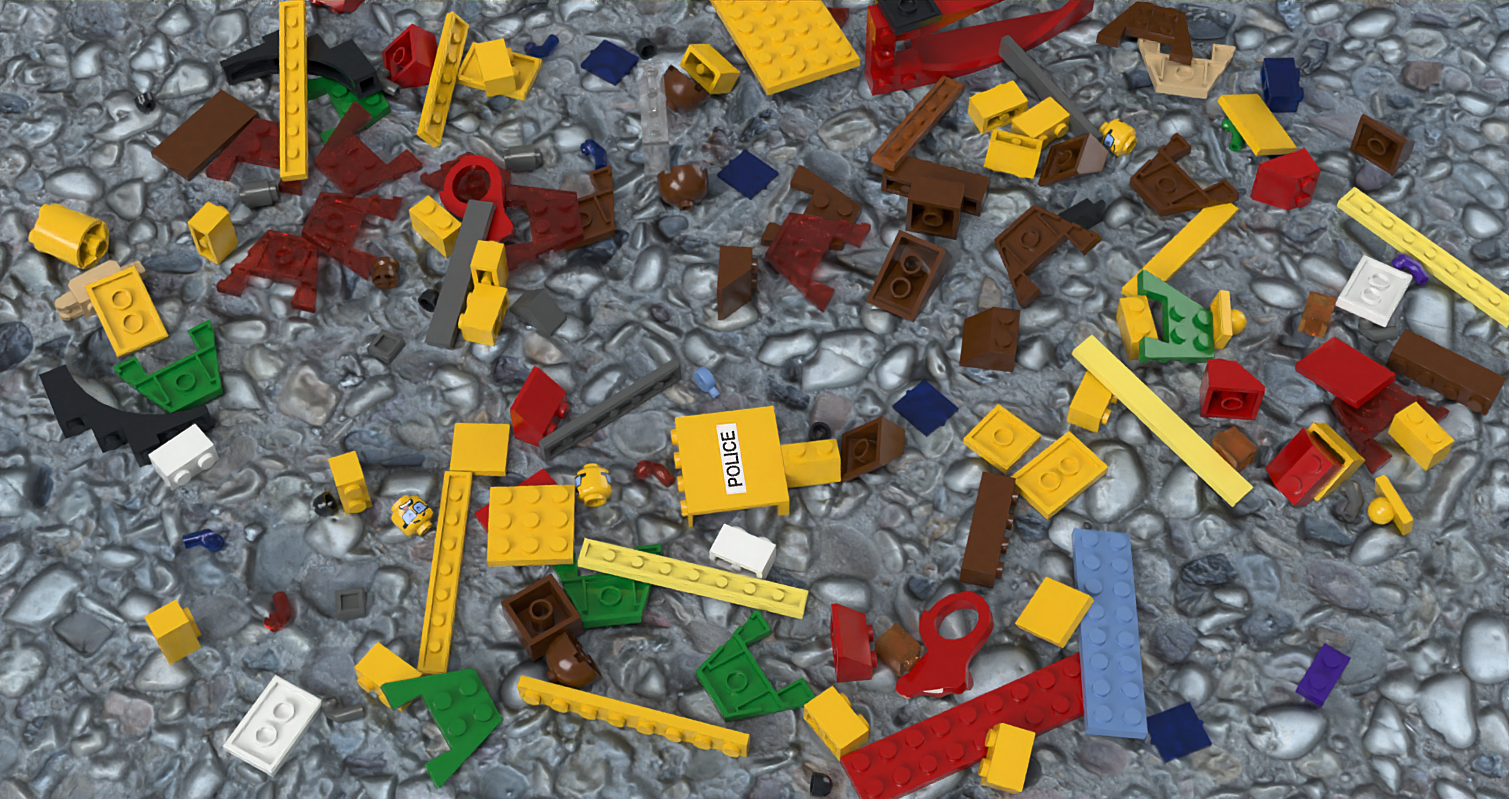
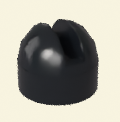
M644 37L636 42L635 49L640 58L647 60L656 54L657 46L651 39Z
M152 92L134 98L136 107L143 113H147L148 107L151 112L156 108V100Z
M427 289L418 298L419 305L426 311L434 312L440 293L435 289Z
M815 422L808 431L809 441L830 439L832 434L831 428L824 422ZM818 430L822 432L820 438L815 437Z
M329 492L318 495L313 501L314 512L319 516H328L337 511L336 500Z
M813 772L810 782V796H827L833 787L832 779L827 774Z

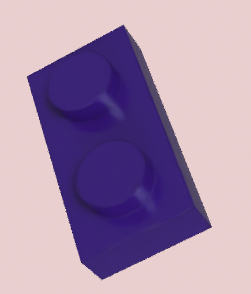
M1324 643L1295 692L1322 707L1351 658Z

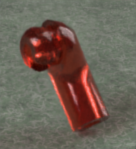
M643 459L637 462V466L633 471L639 479H646L648 474L655 476L666 488L672 486L676 480L663 464Z
M284 591L273 594L272 599L276 611L273 614H269V618L265 617L264 626L271 632L282 630L292 617L291 607Z

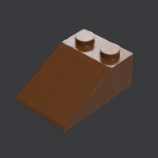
M899 230L866 302L914 323L941 282L952 259V255L945 248Z

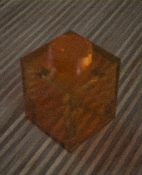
M1310 291L1297 331L1304 332L1310 336L1324 338L1336 298Z
M1235 426L1226 432L1224 430L1220 431L1212 440V448L1238 473L1253 463L1258 448Z
M895 623L875 641L874 651H876V656L900 677L905 671L910 672L920 660L921 645Z

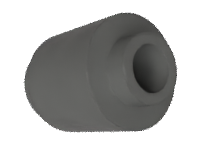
M534 144L511 146L510 149L504 150L506 170H512L513 172L536 170L537 164H542L540 148L535 149Z
M263 179L243 183V188L239 189L242 204H247L248 208L271 205L273 201L279 200L275 180Z

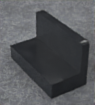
M1086 198L1059 213L1058 216L1070 223L1074 222L1081 225L1082 228L1088 230L1103 221L1106 203L1102 199L1093 204Z

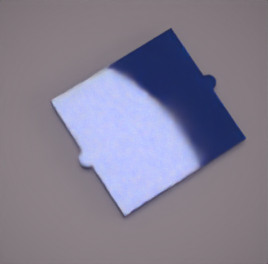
M604 39L595 50L590 51V55L580 66L582 69L616 86L626 75H630V70L640 60L638 56Z
M746 149L733 160L730 159L729 164L717 173L719 179L749 200H752L762 190H766L767 185L779 175L778 171Z
M925 379L912 390H906V395L893 404L892 407L926 437L940 426H945V422L958 412L959 409Z
M1190 702L1146 717L1147 731L1151 738L1150 744L1155 745L1164 764L1212 745L1203 727V720H1199Z

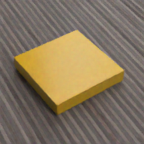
M997 404L963 438V444L1006 475L1041 440V434L1000 404Z
M455 423L449 470L473 472V476H506L511 433L510 424Z
M1045 577L1015 624L1019 629L1064 648L1093 604L1094 599L1086 593Z

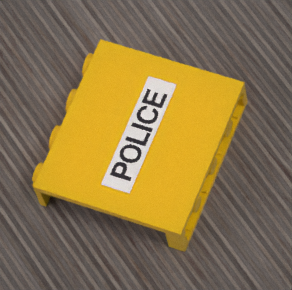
M774 406L675 417V429H670L672 445L678 446V452H673L675 469L681 468L682 476H677L678 492H684L685 500H680L682 517H688L689 527H693L694 515L776 505L778 516L789 515V495Z

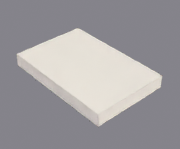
M1363 255L1335 305L1386 327L1410 285L1413 276Z
M275 675L223 745L224 750L274 777L322 711L321 699Z

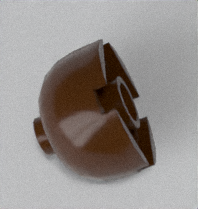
M671 64L661 78L660 91L667 99L664 104L674 112H677L678 109L685 112H693L699 109L711 95Z
M686 164L671 167L672 172L665 174L664 170L657 175L658 189L662 199L669 205L679 207L681 211H688L694 209V205L700 203L706 197L709 186L706 168L701 171L700 165Z
M568 630L558 635L549 644L546 651V663L549 669L546 671V674L553 684L558 685L561 683L565 687L576 690L583 689L597 681L601 677V672L592 657L583 651L582 644Z

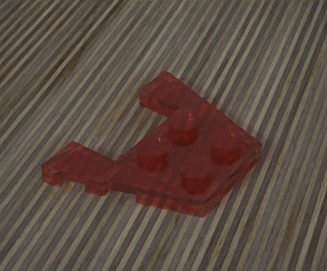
M357 101L352 103L314 160L315 167L349 199L378 188L379 184L391 179L395 181L403 178L402 175L411 171L415 173L423 169L422 162L408 149L388 164H385L355 135L357 131L372 120L371 115Z
M254 118L207 167L205 171L207 178L229 182L238 162L280 169V122ZM280 179L278 183L279 192L301 196L303 193L302 179L283 182Z
M505 184L504 207L527 205L532 242L505 246L509 271L517 269L519 264L528 260L530 263L538 260L539 255L551 250L556 252L584 240L577 192Z
M320 192L302 229L301 237L362 278L368 280L373 270V262L376 256L354 249L353 245L368 213L395 221L403 198L393 196V199H380V195L360 198L354 197V194Z
M789 212L768 248L765 260L820 312L824 313L835 294V289L812 279L835 238L861 248L871 230V225L868 223H861V225L848 223L847 220L840 219L838 221L824 220L823 217Z
M268 229L247 251L248 256L240 264L236 263L230 269L231 273L226 279H221L216 285L219 293L237 297L241 296L251 275L297 285L298 287L290 302L292 309L315 314L319 263L318 240Z
M1395 383L1387 386L1357 409L1338 397H1335L1330 404L1331 409L1358 454L1366 460L1364 464L1372 475L1389 463L1392 455L1373 438L1391 425L1397 413L1417 402L1439 424L1448 416L1449 410L1442 406L1437 408L1427 403V399L1420 395L1416 397L1401 390L1402 386Z

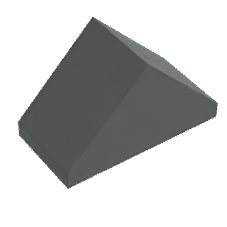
M544 288L525 291L509 307L511 313L549 337L567 320V316Z

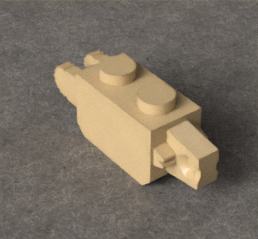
M108 260L71 279L68 284L70 291L54 301L55 308L59 311L60 319L69 322V320L72 321V319H76L81 315H84L86 319L96 315L97 313L84 286L132 266H136L141 279L144 280L148 276L140 261L138 260L120 267L116 261Z

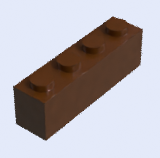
M907 156L894 172L886 168L883 171L881 191L907 198L914 175L964 183L966 185L962 212L978 217L981 215L989 192L990 177Z
M1406 328L1392 349L1385 365L1394 372L1402 374L1418 382L1420 385L1428 387L1444 397L1454 400L1484 416L1489 412L1507 379Z
M982 472L959 582L993 589L995 578L1001 579L1004 562L999 561L1000 554L1006 555L1009 538L1004 537L1005 530L1012 529L1014 514L1009 513L1011 506L1017 505L1019 490L1014 489L1016 478Z

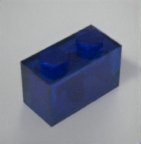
M1264 58L1260 71V80L1266 106L1272 113L1297 112L1299 102H1303L1304 89L1299 86L1300 69L1296 68L1294 58Z

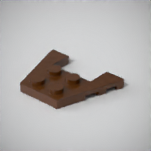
M1137 1L1097 34L1096 43L1118 48L1124 34L1171 45L1169 61L1190 66L1192 63L1193 52L1186 14L1175 8H1165L1150 2Z
M1178 132L1171 137L1170 142L1166 146L1163 145L1158 150V154L1152 160L1149 159L1130 178L1129 186L1160 217L1238 201L1239 192L1226 179L1203 190L1174 162L1191 153V145Z
M611 165L589 172V179L596 193L547 208L539 190L536 189L517 195V204L566 252L615 236Z
M799 165L790 181V188L813 196L795 230L769 222L761 237V245L770 247V244H783L785 248H793L794 245L809 246V249L843 251L862 212V206L804 166Z
M1032 205L994 239L1002 262L1010 277L1011 285L1017 295L1018 303L1025 309L1042 294L1027 275L1066 240H1069L1085 256L1102 241L1098 233L1090 232L1074 222L1070 223L1063 220L1060 216L1036 205Z

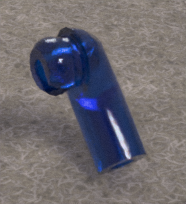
M550 34L542 45L537 46L535 42H528L524 46V51L527 56L535 58L548 57L559 44V39L557 36Z
M587 139L580 145V150L585 156L590 154L594 156L595 170L607 166V152L595 140Z
M203 529L183 535L186 549L201 545L209 551L218 552L224 546L223 537L211 529Z

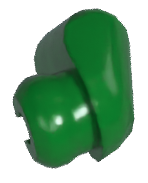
M1225 118L1222 121V128H1224V131H1231L1232 133L1229 149L1239 152L1242 149L1244 139L1231 120Z

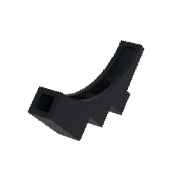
M279 30L261 37L262 44L219 62L229 86L256 77L280 74ZM318 33L307 38V74L335 81L349 89L359 100L382 90L376 69L353 39L329 49Z
M66 365L39 374L58 424L66 439L78 436L84 431L92 429L102 453L116 450L122 445L129 443L140 468L152 464L148 456L150 453L192 425L196 424L203 433L214 428L206 405L168 414L127 412L103 404L86 393L73 379Z

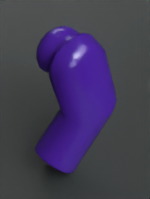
M1405 253L1398 254V257L1394 258L1391 262L1394 268L1400 271L1406 267L1419 286L1426 284L1430 279L1421 263Z

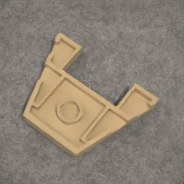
M1138 38L1137 42L1155 91L1191 98L1207 99L1234 57L1235 46L1213 44L1211 60L1192 58L1190 66L1169 61V54L1159 53V42Z

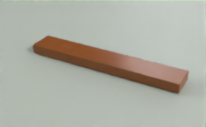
M942 76L873 153L871 162L894 172L964 92L965 84Z

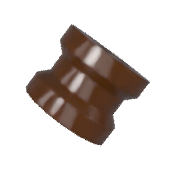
M391 257L375 259L373 262V270L375 272L372 275V283L382 289L396 287L399 280L397 275L400 269L399 262Z

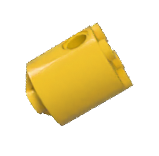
M43 204L39 210V218L36 221L35 228L29 233V242L33 243L35 248L41 253L51 254L63 262L89 270L97 265L108 250L109 228L103 220L80 211L68 209L62 204Z

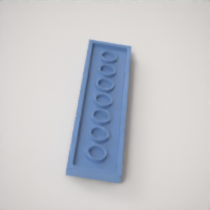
M1074 528L1071 536L1075 589L1090 595L1094 599L1093 604L1078 625L1085 734L1145 739L1148 731L1130 533Z

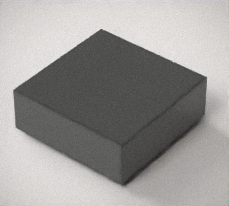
M382 329L367 347L368 354L391 364L405 347V341Z
M364 587L335 591L337 621L366 618Z

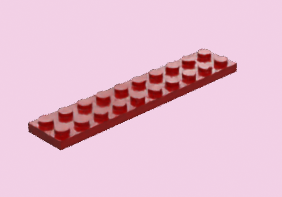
M1080 652L840 757V763L859 799H899L980 763L982 758H986L989 748L985 746L987 733L990 728L993 729L999 723L1035 732L1036 738L1083 717Z

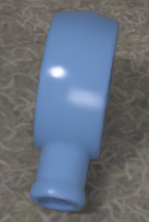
M705 367L696 369L693 377L700 389L704 392H709L713 399L719 396L720 392L715 388L716 381L711 372Z

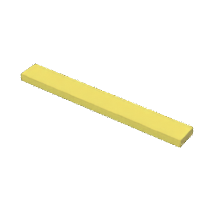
M1355 186L1338 201L1337 207L1401 253H1405L1419 261L1422 267L1504 327H1509V296Z
M1093 335L1089 336L1073 350L1072 355L1231 507H1234L1252 490L1253 486Z
M587 538L584 539L577 564L578 567L798 619L803 618L809 592L800 588Z

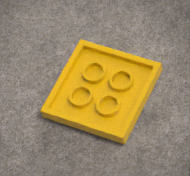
M575 484L490 487L487 544L488 567L574 564Z

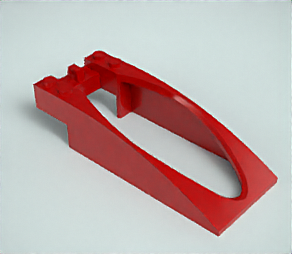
M934 0L942 13L941 21L897 36L890 29L876 5L868 6L864 75L871 94L874 96L905 89L909 90L937 83L942 76L954 79L1002 63L1004 60L998 54L1001 38L1006 35L1011 36L1027 52L1057 36L1092 12L1094 0H1069L1058 10L931 34L958 20L1004 1ZM904 40L906 49L896 51V42Z

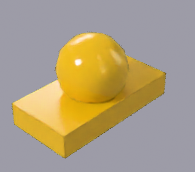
M1220 290L1210 303V312L1213 313L1214 349L1223 350L1232 335H1238L1244 331L1247 320L1243 312L1231 309L1229 291Z
M1381 475L1375 478L1374 490L1378 497L1374 498L1367 507L1369 519L1380 525L1388 524L1393 520L1403 536L1412 532L1414 519L1387 476Z

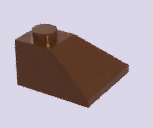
M1363 114L1360 117L1350 150L1393 176L1410 158L1415 141L1396 129Z
M1091 133L1055 144L1049 150L1038 185L1044 187L1099 173L1105 166L1108 150Z
M881 416L843 433L840 454L841 483L880 468L904 454L905 430L884 416Z

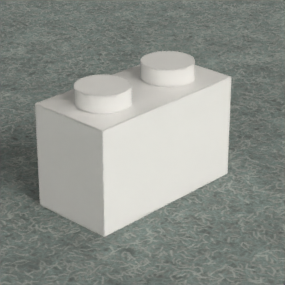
M196 424L148 455L154 469L172 490L187 484L192 477L203 470L209 469L219 460L213 443Z
M724 524L709 551L710 565L727 572L765 580L776 560V544H773L765 537H756L748 534L740 527H731Z

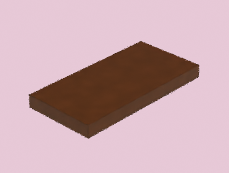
M221 89L151 151L152 158L187 181H190L258 120L259 114Z

